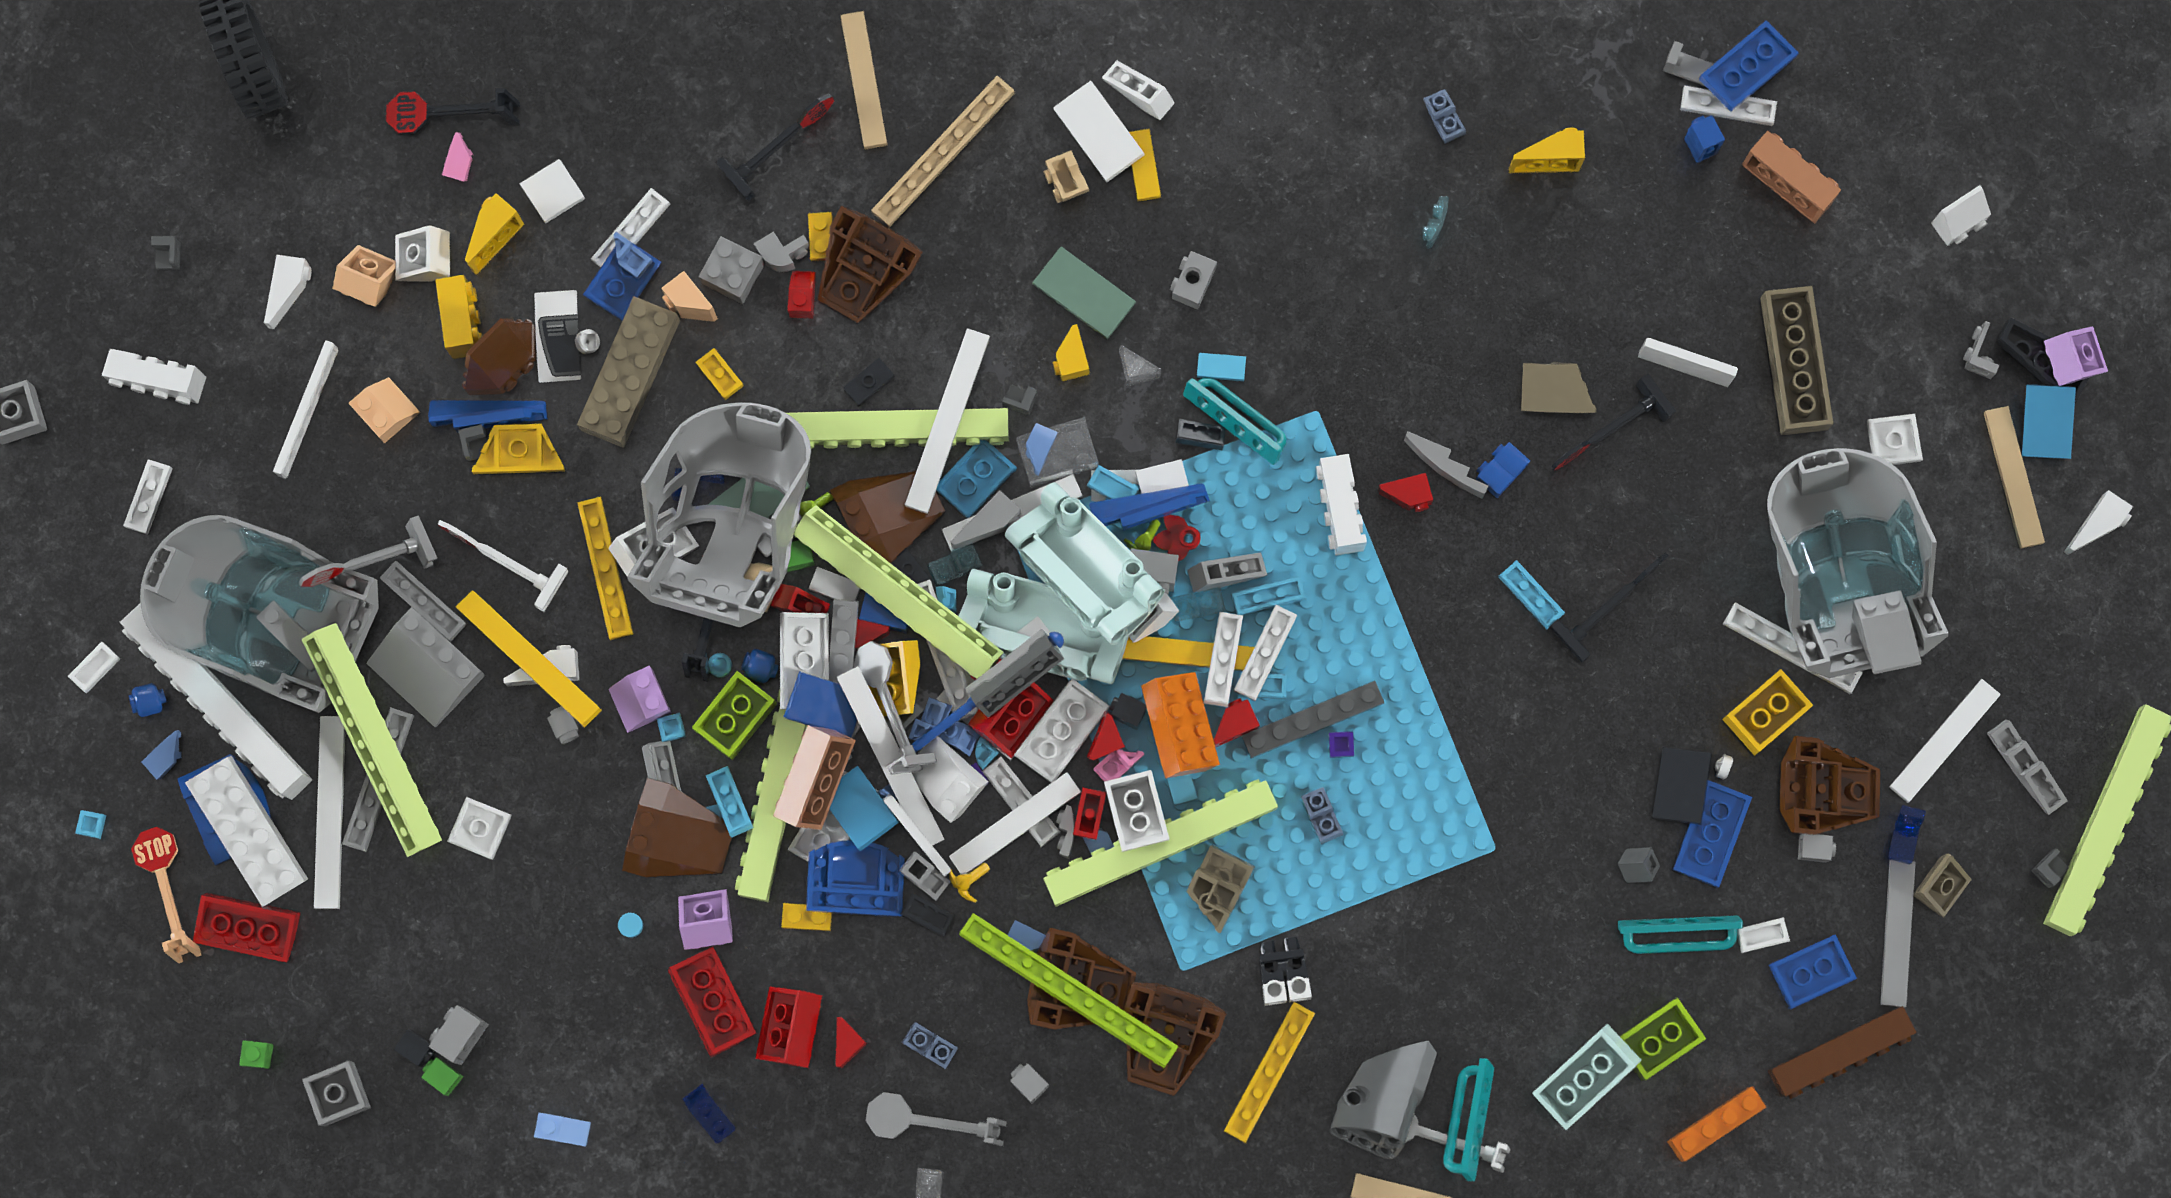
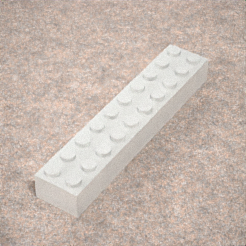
M141 603L120 621L124 626L122 632L131 641L141 645L138 649L147 658H150L153 662L156 661L157 663L154 666L163 675L173 679L170 683L179 692L189 696L186 700L195 709L205 713L202 717L212 727L214 726L217 730H221L218 734L228 744L230 743L233 747H237L235 752L244 761L246 760L249 764H253L251 769L255 774L270 782L267 786L274 794L279 795L282 799L287 797L292 800L313 781L205 665L167 649L153 637L145 624Z

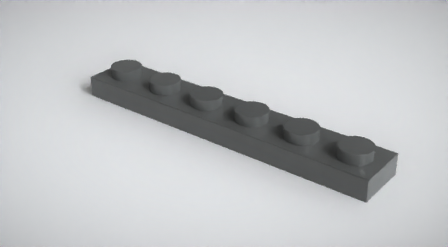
M1372 681L1242 735V739L1250 758H1254L1378 707L1385 702L1376 682Z

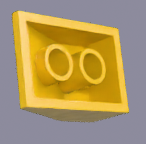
M1565 128L1563 131H1559L1514 154L1509 166V173L1579 172L1585 159L1584 130L1577 131V128Z
M497 193L493 197H488L483 202L465 257L466 263L475 275L483 269L524 225L518 212Z
M918 640L880 644L887 647L893 662L889 680L886 684L898 715L913 713L920 669ZM868 686L883 717H886L887 714L877 688Z

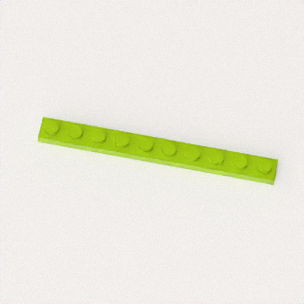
M972 914L960 931L959 935L1162 1068L1166 1067L1178 1049L1176 1044L976 914Z

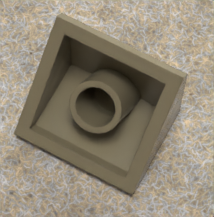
M1947 853L1939 857L1915 890L1913 896L1944 918L1969 884L1971 878L1953 856Z

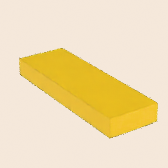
M1150 129L1129 132L1145 154L1132 164L1137 201L1161 198Z

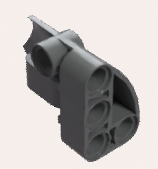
M1424 1041L1404 1046L1364 1061L1337 1103V1110L1330 1128L1331 1134L1386 1159L1396 1158L1404 1147L1416 1107L1422 1100L1437 1055L1430 1042Z

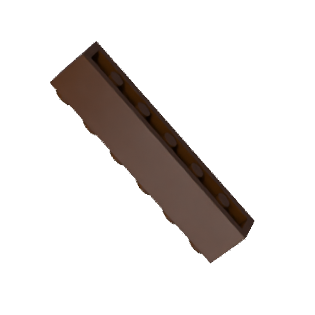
M1898 1007L1768 1070L1780 1096L1785 1097L1788 1095L1789 1099H1792L1802 1094V1088L1808 1085L1811 1088H1815L1825 1083L1823 1078L1832 1074L1833 1078L1846 1073L1845 1067L1851 1064L1858 1067L1868 1062L1867 1057L1874 1053L1878 1057L1889 1052L1888 1046L1897 1043L1898 1046L1912 1041L1910 1036L1917 1032L1904 1007Z

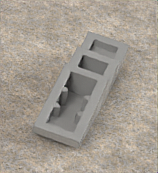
M1407 431L1404 441L1420 459L1459 488L1483 499L1488 485L1467 477L1470 467L1448 459L1451 449Z
M2004 720L1987 733L2014 774L2047 815L2068 801L2045 764L2037 759L2027 741L2021 739L2010 720Z

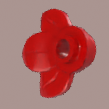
M1176 515L1165 516L1166 530L1158 533L1153 538V543L1158 548L1168 551V554L1179 555L1178 561L1183 560L1189 550L1197 548L1201 540L1199 531L1194 527L1188 526L1184 518ZM1186 535H1191L1193 537V541L1187 543L1185 542L1184 537Z

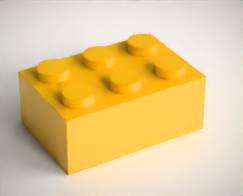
M464 275L435 279L445 349L453 359L466 357V352L482 337V333H479L477 327L478 324H481L480 315L474 305V302H477L476 289L472 287L471 281L468 282Z
M1780 669L1722 720L1755 756L1808 711L1813 704Z

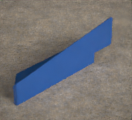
M432 400L429 404L428 419L433 427L453 424L454 429L459 433L458 430L481 424L487 429L493 428L494 425H514L548 420L545 401Z
M1201 483L1092 502L1089 504L1091 513L1104 526L1120 522L1122 530H1126L1209 502L1210 500L1205 485Z

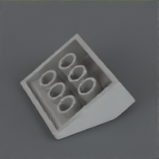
M412 607L393 626L366 663L435 728L485 676L482 671Z

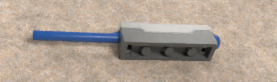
M1041 629L967 686L966 689L971 696L968 701L911 744L915 753L975 707H978L989 718L1064 660L1058 647L1061 648L1064 644L1063 636L1059 632H1050L1048 636Z

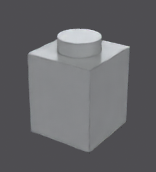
M1801 834L1799 836L1798 860L1827 863L1831 861V857H1835L1836 843L1833 842V836Z

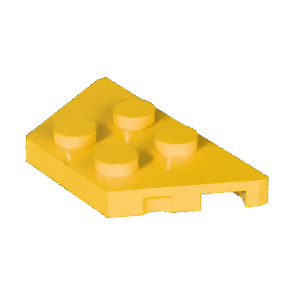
M542 424L494 425L489 434L488 441L481 450V455L476 465L472 467L473 474L565 472V467Z

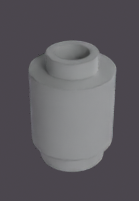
M562 706L550 712L551 716L547 719L556 739L560 740L561 744L568 743L579 737L577 732L579 729L574 718Z

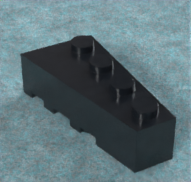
M2014 318L2006 321L1996 343L2044 385L2059 386L2053 375V367L2050 358L2046 354L2044 343L2045 340L2051 337ZM2089 378L2062 385L2076 387L2075 404Z

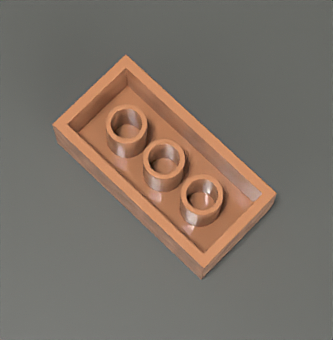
M1767 131L1750 150L1742 166L1815 224L1840 193L1839 185L1832 178H1826L1822 175L1820 169L1815 164L1807 163L1802 159L1801 154L1796 149L1786 146L1779 135L1771 134Z
M808 725L802 735V742L798 752L793 758L792 768L785 779L784 789L776 803V810L773 816L795 827L822 830L856 740L833 729Z

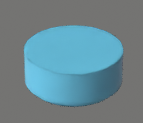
M716 653L708 661L710 673L715 677H726L732 671V661L724 653Z
M626 913L619 919V931L626 937H636L643 930V921L635 913Z

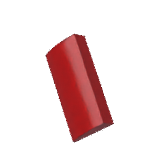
M205 893L201 895L193 942L288 962L301 912L268 905L262 907L259 903Z
M714 947L669 967L668 973L710 1058L756 1034Z

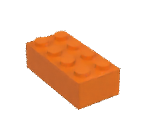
M1196 672L1159 677L1141 685L1165 779L1205 772L1220 765Z

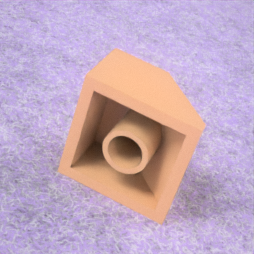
M357 245L337 265L333 289L346 296L356 298L365 304L376 306L386 296L396 275V261Z
M684 271L661 288L664 293L662 299L666 307L672 312H677L681 318L713 322L718 319L713 306Z
M390 378L366 387L349 402L350 406L384 444L420 413Z

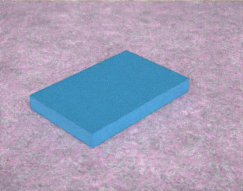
M2026 385L2022 456L2071 459L2076 387Z
M980 440V445H973L939 481L936 491L963 516L970 518L1015 472L1017 467L987 440Z
M858 766L841 778L830 806V811L859 851H861L899 823V821Z

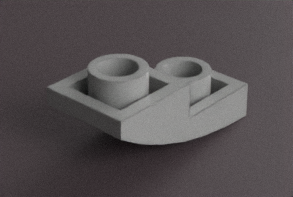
M1066 805L1065 810H1060L1056 823L1060 824L1059 830L1067 834L1066 836L1061 835L1057 849L1060 850L1059 854L1061 857L1070 859L1075 835H1073L1075 822L1072 807Z

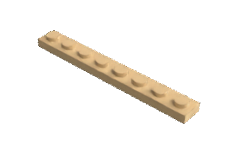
M996 76L871 210L872 213L890 227L1014 95L1015 91L1001 78Z

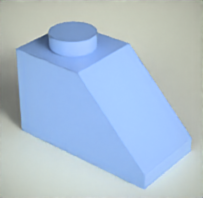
M539 1113L534 1137L586 1146L591 1122Z

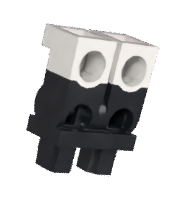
M1297 937L1284 938L1285 951L1276 952L1274 940L1261 942L1259 962L1264 1006L1287 1002L1284 978H1286L1289 1002L1311 1000L1312 998L1304 951L1300 949Z

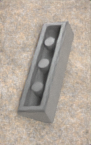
M660 741L644 745L642 752L648 778L670 783L681 791L671 742Z

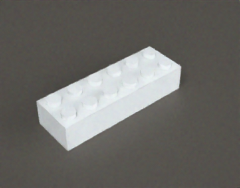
M232 756L226 757L185 782L262 907L308 880Z

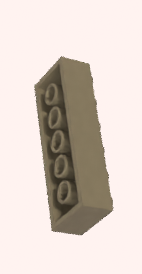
M1812 286L1765 291L1760 300L1781 435L1828 430L1833 425L1813 288Z
M633 296L577 423L582 432L625 448L680 322L677 313Z

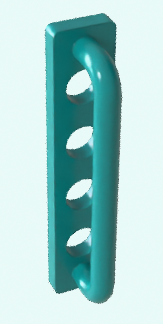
M1206 377L1198 381L1191 378L1187 382L1183 393L1184 397L1272 465L1279 461L1287 439L1285 433L1213 378ZM1205 387L1214 389L1276 437L1277 441L1272 440Z
M1739 916L1618 921V929L1623 934L1625 947L1630 952L1637 954L1726 950L1735 944L1737 929L1743 928V921ZM1728 929L1727 938L1720 941L1635 944L1633 942V933Z
M1480 1058L1479 1065L1467 1066L1459 1073L1444 1152V1165L1446 1169L1453 1173L1462 1174L1467 1181H1475L1494 1074V1066L1485 1058ZM1471 1075H1477L1462 1163H1454L1453 1158L1467 1079Z

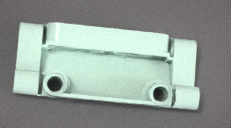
M1056 482L1050 483L1042 491L1041 505L1014 522L1005 532V537L1020 552V556L1026 565L1090 629L1096 628L1111 645L1120 643L1135 631L1150 615L1164 595L1165 590L1148 575L1143 568V563L1080 500L1070 497Z
M971 570L967 581L968 595L958 617L1001 649L1004 653L1000 659H1004L1031 638L1016 632L1038 616L1050 632H1059L1064 638L1063 646L1061 648L1058 647L1064 660L1049 670V673L1079 681L1090 678L1111 685L1114 683L1128 637L1116 645H1111L1096 628L1090 629L1044 583L1009 573H999L994 576L992 573L981 570Z

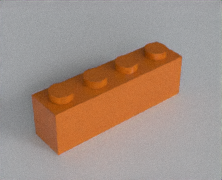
M1753 1086L1748 1087L1667 1142L1680 1162H1685L1766 1108V1105Z

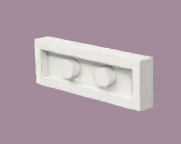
M149 459L147 460L123 525L125 528L148 535L172 467Z

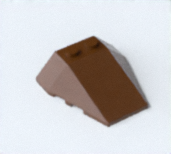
M841 206L829 230L830 237L828 248H826V261L822 271L818 300L859 323L913 272L923 252L907 238L874 219Z
M500 318L466 352L465 367L468 369V372H464L463 377L466 381L462 383V387L469 395L503 394L506 390L510 391L516 386L517 379L522 374L525 375L534 367L533 363L536 361V330L533 323L529 319H526L524 322L521 319H517L515 322L513 319Z
M917 471L850 480L829 490L850 532L889 563H892L906 547L908 548L922 532H925L945 513V509L936 492L928 514L905 507Z
M1794 736L1781 762L1780 812L1791 832L1816 835L1878 818L1880 816V769L1857 757H1851L1843 753V750L1833 748L1818 738Z
M647 778L626 847L622 871L643 877L722 873L732 838L722 817L710 809L708 810L696 802L695 799L678 790L674 785Z
M1050 928L1037 951V955L1125 1011L1132 983L1135 982L1136 972L1114 958L1107 956L1097 947L1085 942L1075 933ZM1031 982L1027 998L1030 1024L1049 1029L1095 1024Z
M1133 982L1125 1005V1012L1176 1044L1178 1049L1166 1067L1162 1068L1127 1045L1128 1081L1175 1096L1195 1066L1219 1037L1226 1012L1206 998L1159 983Z

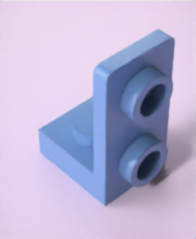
M957 721L941 733L939 737L962 754L970 756L980 735L966 724Z

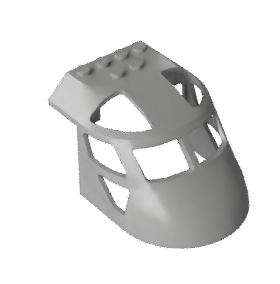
M756 403L722 404L702 410L685 420L673 432L641 481L648 545L628 574V581L652 603L715 621L742 627L761 618L787 573L790 561L792 538L797 527L800 503L805 492L810 467L811 446L808 435L803 427L785 412ZM676 453L682 466V471L664 487L670 461ZM722 474L745 478L746 484L741 507L733 508L721 505L692 506L700 477L703 475ZM757 481L777 489L785 495L771 519L750 511L753 489ZM683 486L676 514L657 530L659 509L673 492ZM703 521L716 523L701 561L696 565L674 556L673 546L663 542L671 533L686 525ZM763 536L771 538L773 570L770 572L760 570L754 581L745 579L744 576Z

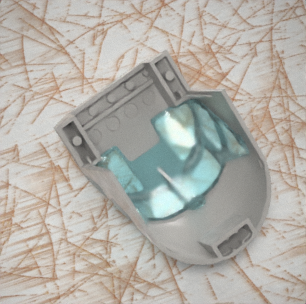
M1843 448L1812 452L1787 465L1777 475L1771 485L1767 499L1771 536L1777 550V568L1785 593L1786 617L1806 669L1827 678L1871 669L1852 619L1853 600L1901 590L1909 611L1920 657L1947 638L1948 631L1932 598L1937 541L1916 495L1903 473L1890 462L1874 454Z
M209 515L193 519L179 526L156 548L143 575L140 603L147 628L153 637L167 649L271 695L319 713L330 705L332 701L316 669L311 672L256 617L274 600L308 634L336 623L354 657V661H356L379 609L378 585L375 578L352 570L344 571L327 582L312 587H301L299 581L302 576L316 568L333 562L291 538L232 517Z

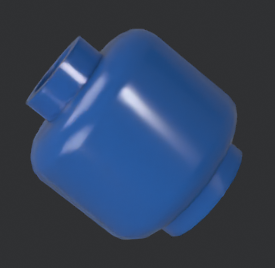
M753 649L751 653H746L741 670L744 671L746 678L764 684L769 678H775L778 665L775 664L773 654Z
M154 683L135 687L132 690V694L128 695L133 714L137 713L140 717L160 713L162 711V704L166 703L163 689L158 690Z

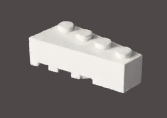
M115 349L109 350L102 376L108 381L109 385L122 388V385L130 386L132 391L142 394L145 393V390L154 392L153 396L161 399H167L168 396L176 398V402L190 405V402L198 404L206 376L195 366L187 364V367H184L173 361H168V364L165 365L163 361L148 356L145 360H141L142 356Z
M1349 454L1320 458L1319 466H1316L1317 479L1322 480L1323 489H1320L1322 503H1326L1328 511L1324 512L1326 526L1331 528L1332 535H1328L1330 550L1334 549L1335 556L1364 551L1367 540L1365 534L1361 535L1363 533L1362 516L1357 514L1359 501L1356 491H1353L1355 483Z

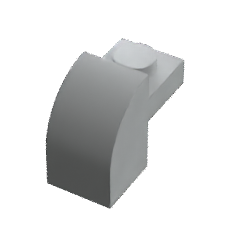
M774 231L754 243L755 250L763 257L765 265L778 272H787L795 269L792 259L795 258L797 260L804 257L808 253L807 250L810 249L804 235L783 247Z
M913 852L899 870L902 875L934 900L938 899L951 882L917 852Z

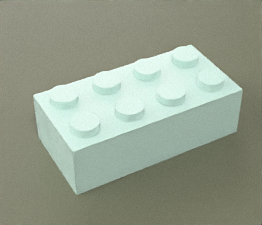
M1607 1024L1532 1094L1567 1130L1642 1060Z

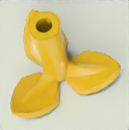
M984 862L969 874H960L956 877L951 869L949 878L953 887L958 888V893L963 898L971 902H977L967 890L973 882L987 873L990 868Z

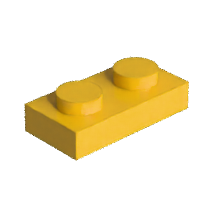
M832 212L808 213L810 260L824 261L826 260V248H828L830 237L829 230L833 222Z
M715 348L696 361L697 366L724 400L744 386Z
M783 903L781 928L831 931L832 913L806 911L805 904Z

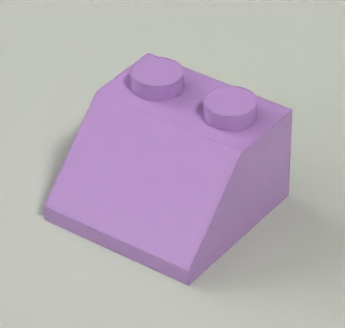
M2093 326L2066 332L2044 341L2046 354L2050 358L2053 375L2059 386L2108 372Z
M650 666L627 675L609 688L627 733L657 720V718L671 714L668 703Z
M726 889L678 897L679 929L684 950L733 942Z

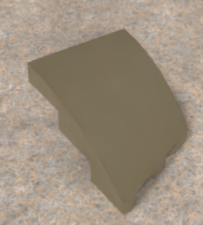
M1559 362L1550 364L1523 363L1521 411L1558 413L1596 412V407L1587 392L1588 388L1581 378V372L1577 364Z
M1211 845L1200 868L1196 870L1186 892L1198 904L1202 913L1208 917L1215 930L1221 933L1255 866Z

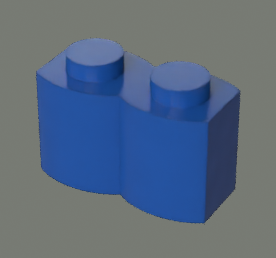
M1510 442L1506 446L1500 444L1492 453L1494 459L1490 463L1485 461L1476 471L1479 473L1476 480L1488 485L1487 490L1496 498L1506 490L1530 463V460Z

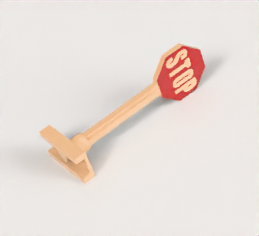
M158 827L140 832L131 850L137 866L156 873L172 932L170 935L171 940L162 943L163 950L178 964L183 962L181 955L192 952L196 957L201 956L200 947L186 936L185 931H182L166 869L170 866L178 852L175 837L173 834Z

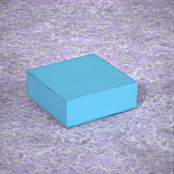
M680 713L657 718L662 742L686 737Z
M81 810L75 834L101 839L107 815Z

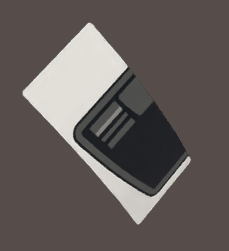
M577 291L535 293L538 381L580 380L579 350L575 345V338L578 334Z

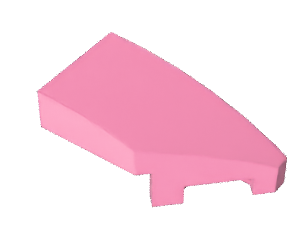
M455 132L442 175L467 181L472 161L471 156L473 154L463 141L462 134Z
M1116 750V752H1112L1104 758L1093 770L1104 782L1121 778L1144 756L1143 751L1126 752Z

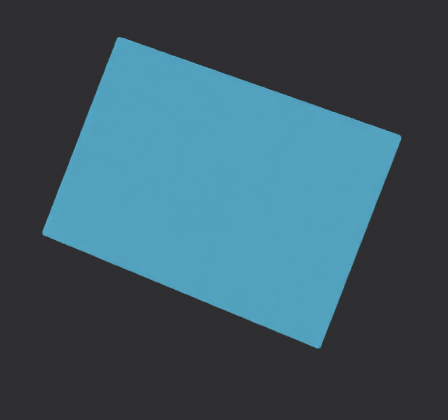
M1317 411L1276 425L1285 433L1287 439L1279 461L1274 465L1240 439L1224 445L1223 450L1213 449L1182 461L1188 485L1204 484L1210 501L1171 514L1184 518L1188 526L1196 528L1200 533L1201 540L1197 548L1189 550L1187 556L1183 560L1178 561L1174 592H1169L1168 596L1179 612L1163 628L1147 637L1214 643L1219 612L1236 614L1231 593L1301 575L1307 599L1280 606L1296 614L1297 617L1270 671V674H1287L1286 699L1257 698L1256 701H1253L1247 697H1238V693L1234 692V689L1239 680V672L1243 671L1234 670L1228 703L1239 698L1242 701L1248 699L1260 725L1259 728L1372 681L1376 682L1385 703L1254 758H1250L1242 736L1216 747V752L1220 765L1205 772L1191 774L1198 799L1176 806L1173 804L1167 779L1164 776L1148 711H1146L1137 730L1113 719L1125 746L1119 750L1126 752L1143 751L1144 756L1122 777L1148 770L1152 771L1164 820L1171 818L1172 821L1181 818L1180 813L1191 808L1195 812L1203 808L1202 804L1215 798L1216 802L1225 798V793L1237 789L1238 792L1247 789L1246 784L1257 779L1260 782L1267 781L1278 805L1275 811L1141 869L1178 965L1183 971L1495 850L1494 841L1364 522L1362 525L1363 533H1361V535H1366L1367 540L1364 551L1335 556L1334 549L1330 550L1328 535L1332 534L1330 526L1325 524L1324 512L1328 511L1326 503L1321 501L1320 489H1323L1322 480L1317 479L1316 466H1319L1320 458L1337 455L1322 418ZM1267 430L1262 431L1272 440L1277 441V438ZM1091 496L1081 499L1080 502L1091 512L1089 504L1094 502L1091 500ZM1164 517L1156 519L1161 524L1154 537L1163 530H1166ZM1151 521L1126 530H1122L1120 522L1106 527L1127 547L1124 539L1127 538L1134 543L1138 536L1146 532ZM1186 535L1184 540L1190 543L1193 541V537ZM1152 539L1149 551L1168 554V551L1158 548ZM1261 552L1267 576L1213 590L1193 593L1187 571L1191 567L1203 561ZM1020 556L1028 579L1044 583ZM1274 608L1243 616L1239 646H1256ZM1122 659L1112 685L1086 678L1084 681H1075L1109 706L1114 697L1119 698L1121 693L1146 704L1141 685L1159 677L1196 672L1204 702L1210 668ZM1204 703L1214 740L1225 709L1228 707ZM1100 722L1089 735L1092 742L1098 730ZM1333 732H1353L1354 757L1330 758L1328 734ZM1109 754L1098 758V759H1099V762H1101V761H1102L1104 758H1106ZM1322 787L1329 798L1333 812L1343 831L1342 836L1323 844L1320 843L1301 799V796ZM1211 845L1255 866L1221 933L1215 930L1208 917L1202 913L1198 904L1186 892L1196 870L1200 868Z

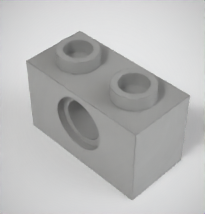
M1193 251L1190 252L1188 257L1184 256L1179 267L1182 270L1180 277H1175L1170 287V290L1173 291L1172 299L1198 310L1216 270L1217 261ZM1194 275L1199 281L1195 284H1190L1186 281V278Z
M1028 1063L1025 1066L1020 1064L1011 1073L1013 1077L1010 1080L1011 1083L1031 1104L1049 1088V1084Z

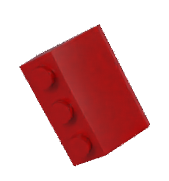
M1034 682L989 718L979 709L968 725L982 738L1012 758L1054 700Z
M769 987L755 1059L808 1068L822 995L801 990Z

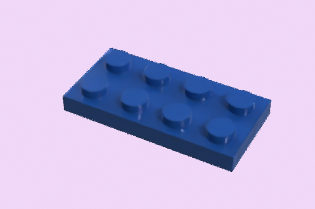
M1766 20L1701 74L1699 80L1732 112L1795 59L1798 52Z
M1708 780L1702 825L1689 824L1672 870L1718 888L1752 797Z

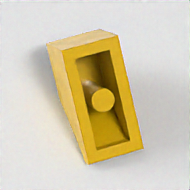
M1077 324L1072 325L1056 352V361L1052 362L1056 376L1060 375L1062 381L1089 375V366Z

